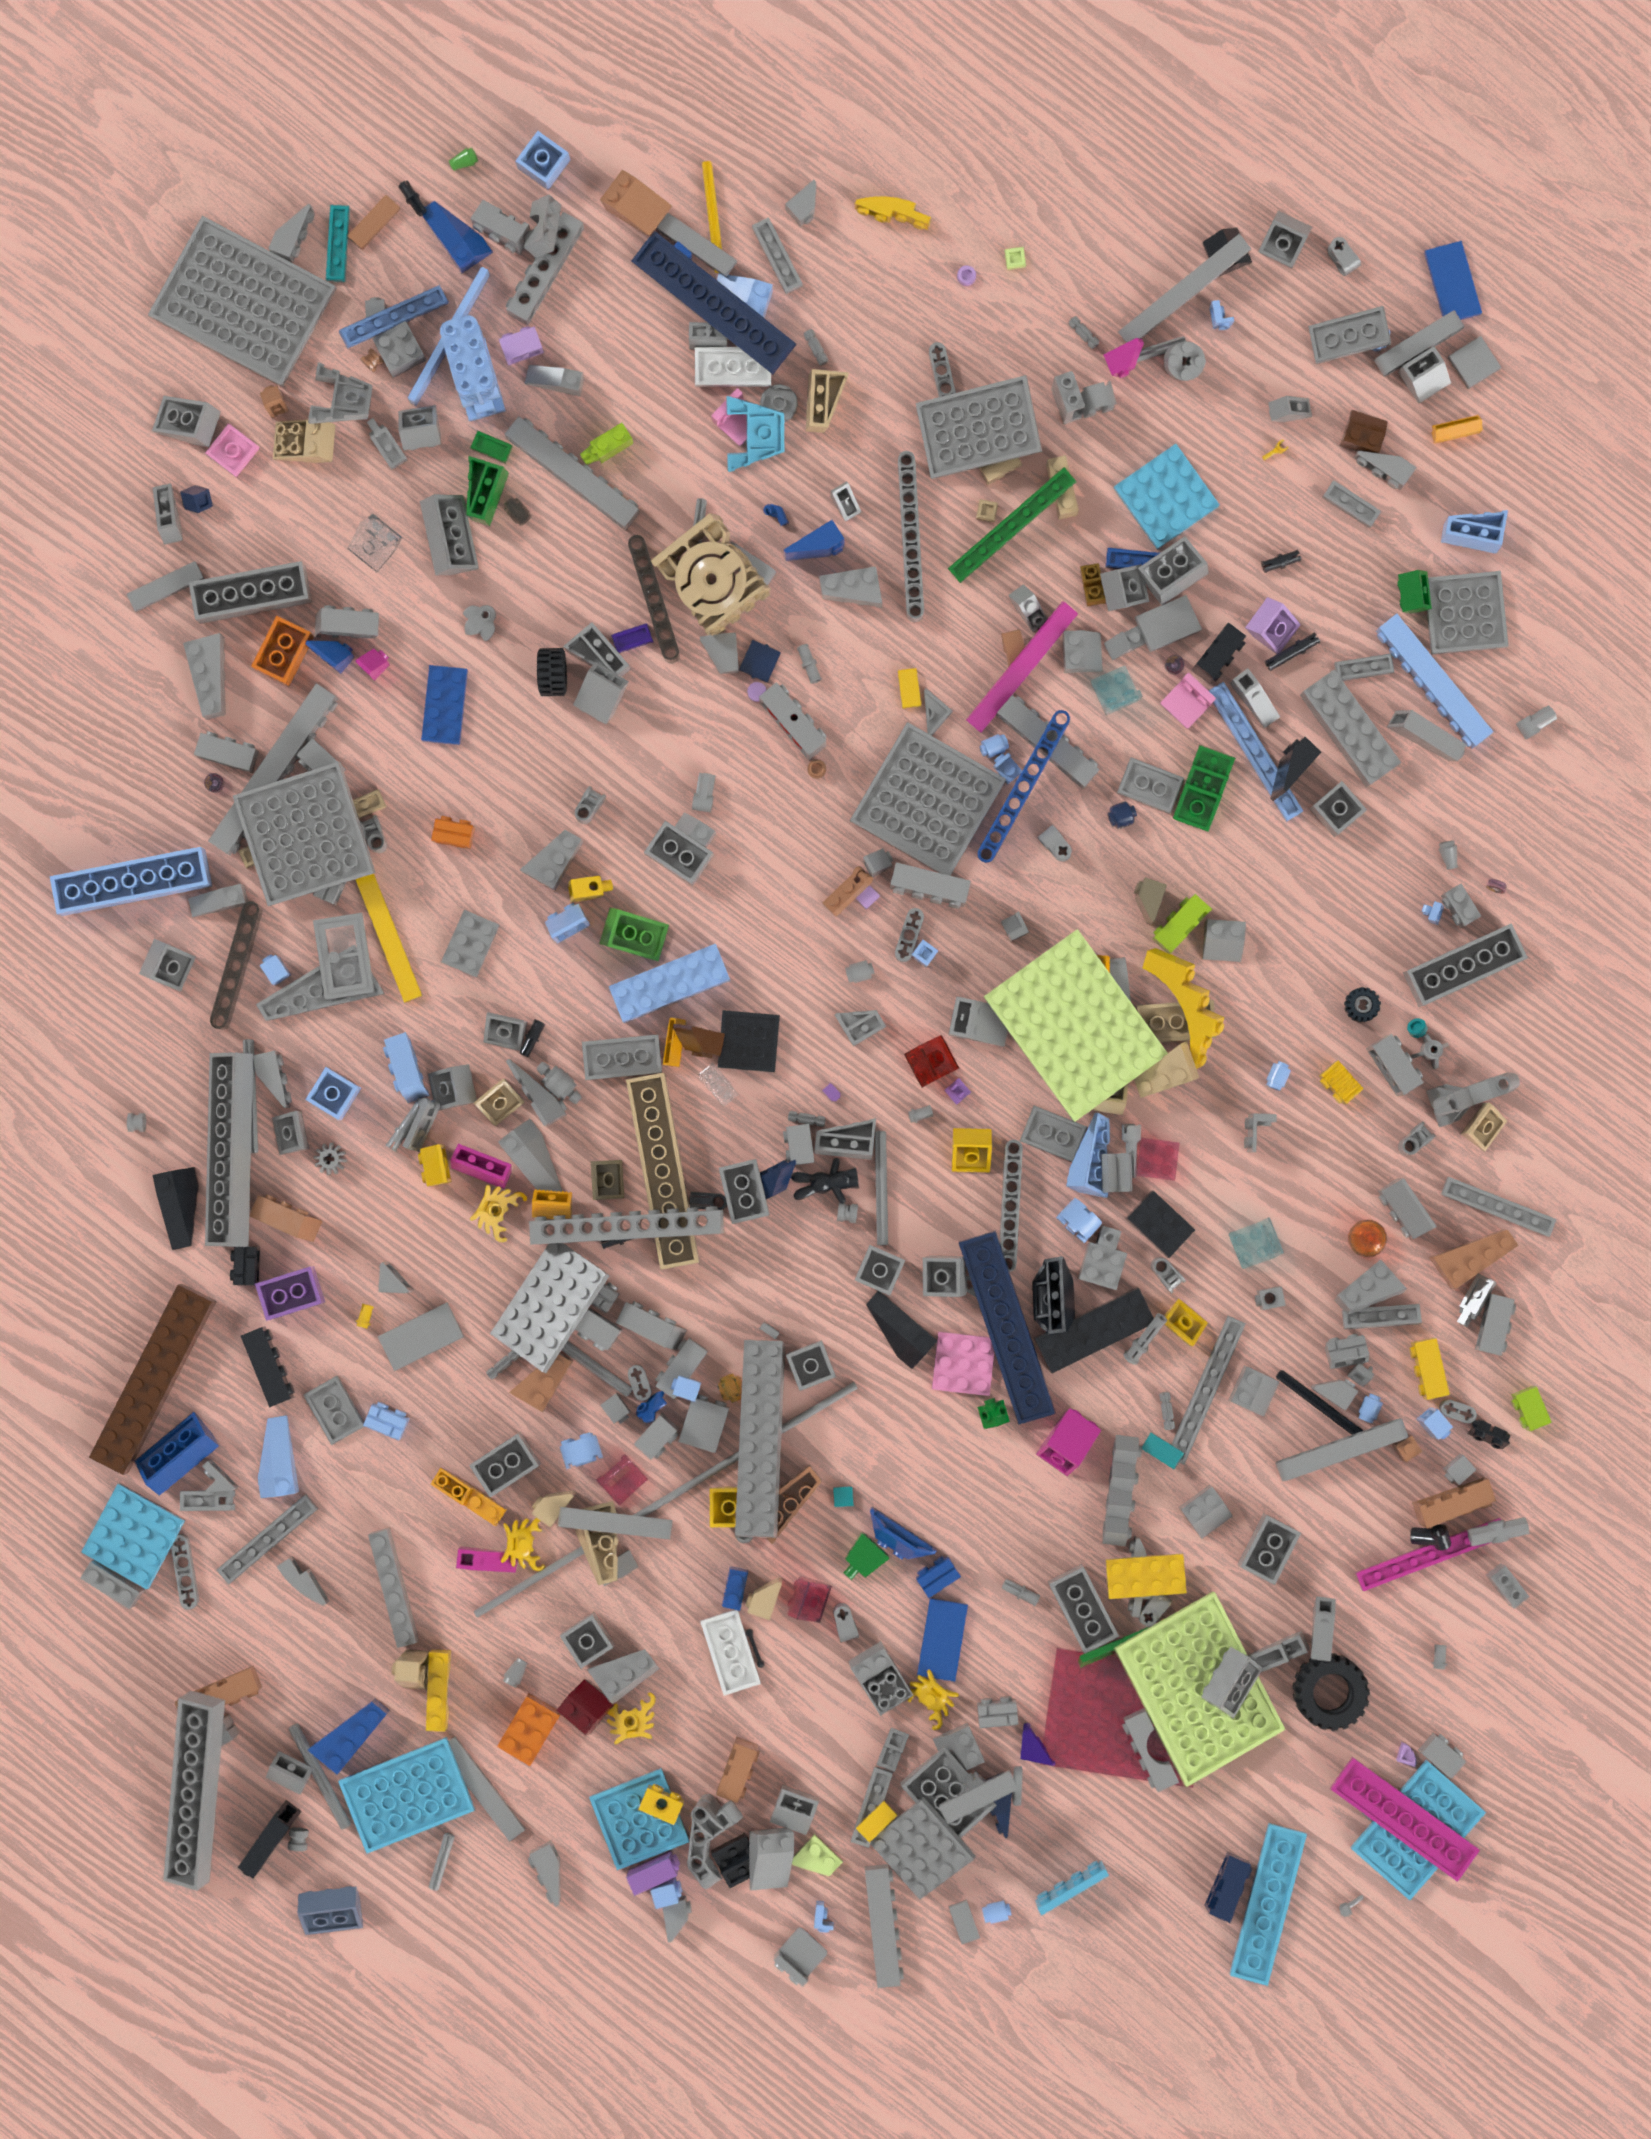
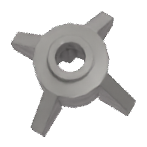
M1426 1033L1422 1036L1425 1043L1422 1044L1420 1052L1410 1056L1412 1059L1422 1056L1424 1059L1431 1061L1433 1069L1439 1068V1057L1443 1053V1048L1448 1047L1449 1044L1448 1042L1441 1044L1437 1040H1432ZM1434 1047L1435 1051L1432 1053L1430 1049Z

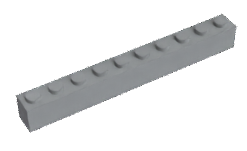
M317 683L315 684L241 793L283 780L286 775L291 774L295 767L293 764L297 758L300 759L297 754L312 738L315 739L317 729L324 726L328 713L333 712L337 707L338 698ZM235 802L208 840V842L230 856L239 850L241 846L239 843L243 837L246 838Z

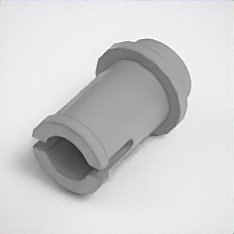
M930 1105L916 1110L911 1109L908 1112L911 1123H918L917 1121L934 1117Z
M1435 1644L1433 1668L1445 1669V1666H1447V1646Z

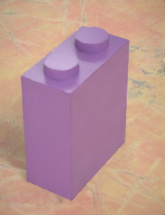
M670 1850L629 1869L626 1879L634 1896L677 1877L680 1861L677 1855H673Z

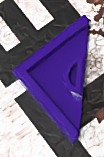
M1024 1723L1020 1759L1051 1766L1055 1765V1761L1047 1753L1046 1747L1031 1729L1030 1723Z

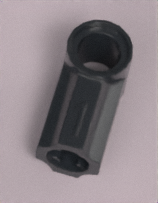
M691 1192L689 1204L690 1208L698 1207V1209L706 1210V1207L715 1206L714 1201L717 1197H722L724 1204L720 1208L717 1207V1209L724 1210L727 1208V1201L724 1194Z
M1438 1524L1428 1529L1411 1528V1544L1434 1545L1437 1550H1446L1451 1546L1450 1535L1445 1525Z

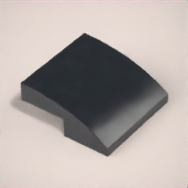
M746 1833L711 1850V1854L729 1888L750 1878L749 1839Z

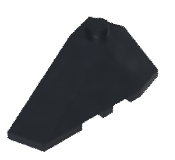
M195 1167L152 1175L172 1250L192 1246L194 1216L197 1205L196 1199L199 1188Z
M877 1291L866 1304L896 1356L911 1369L919 1363L937 1342L933 1336L880 1291Z

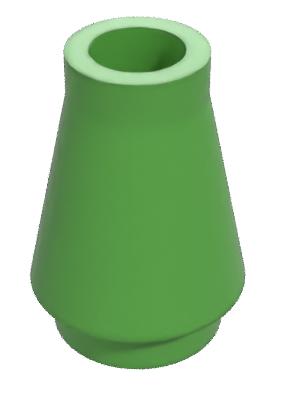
M466 147L449 160L453 171L474 166L478 162L477 155L472 147L469 149Z

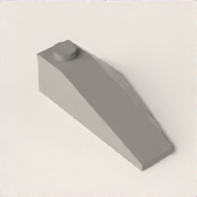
M511 1059L506 1060L519 1084L521 1083L523 1092L532 1101L531 1105L544 1126L548 1127L567 1115L565 1112L567 1107L562 1099L558 1101L554 1095Z
M528 1119L498 1141L504 1151L537 1190L563 1191L543 1135L531 1119Z

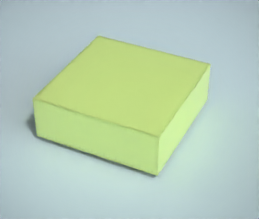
M1024 247L1005 249L1007 270L1026 267Z

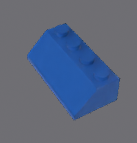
M193 1412L134 1462L145 1485L160 1496L218 1448L219 1445L212 1432L198 1415Z

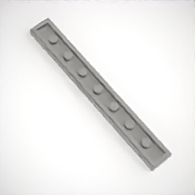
M1238 234L1119 330L1118 333L1126 343L1135 338H1143L1251 251V247Z
M1228 1315L1171 1444L1184 1452L1179 1461L1181 1464H1185L1246 1325V1323Z

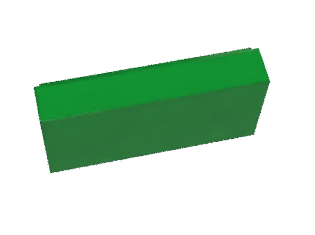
M477 430L470 449L506 464L513 445Z

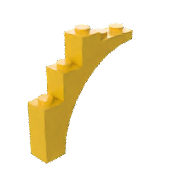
M1158 948L1147 950L1142 968L1165 983L1181 1005L1188 1023L1190 1052L1196 1069H1198L1207 1060L1206 1052L1211 1046L1212 1037L1221 1034L1223 1031L1225 1017L1205 1009L1210 1000L1208 997L1210 990L1190 982L1195 975V964Z

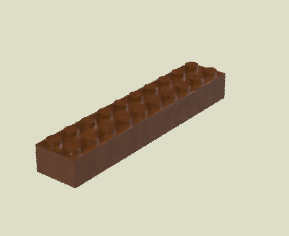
M184 1284L177 1285L89 1456L90 1459L122 1475L129 1473L216 1303L215 1300Z

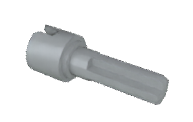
M1122 1124V1140L1126 1142V1153H1131L1132 1178H1136L1137 1142L1141 1140V1125Z

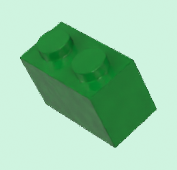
M1415 570L1398 574L1399 580L1397 585L1400 590V607L1402 612L1413 614L1432 609L1428 572Z

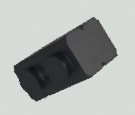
M234 1247L230 1254V1260L234 1262V1268L230 1270V1281H233V1285L255 1286L256 1283H259L260 1247Z

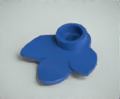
M656 1392L647 1402L641 1403L637 1407L636 1416L642 1419L644 1423L654 1422L656 1419L655 1413L667 1404L662 1398L665 1392Z

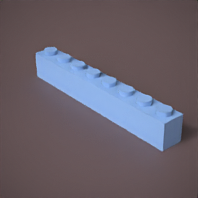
M1395 614L1376 630L1378 639L1383 644H1387L1392 656L1401 661L1403 670L1406 673L1410 672L1414 677V683L1419 688H1423L1426 692V698L1431 703L1434 702L1436 704L1439 714L1449 720L1450 727L1453 731H1458L1462 736V742L1467 747L1470 746L1473 749L1493 733V730L1398 614Z

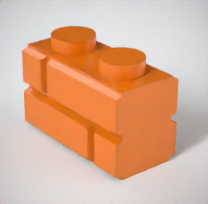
M447 816L435 819L431 837L432 842L471 850L475 831L471 821L460 819L459 822H454L451 817Z

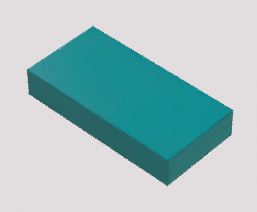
M1153 1433L1149 1434L1142 1446V1450L1174 1470L1184 1455V1452Z

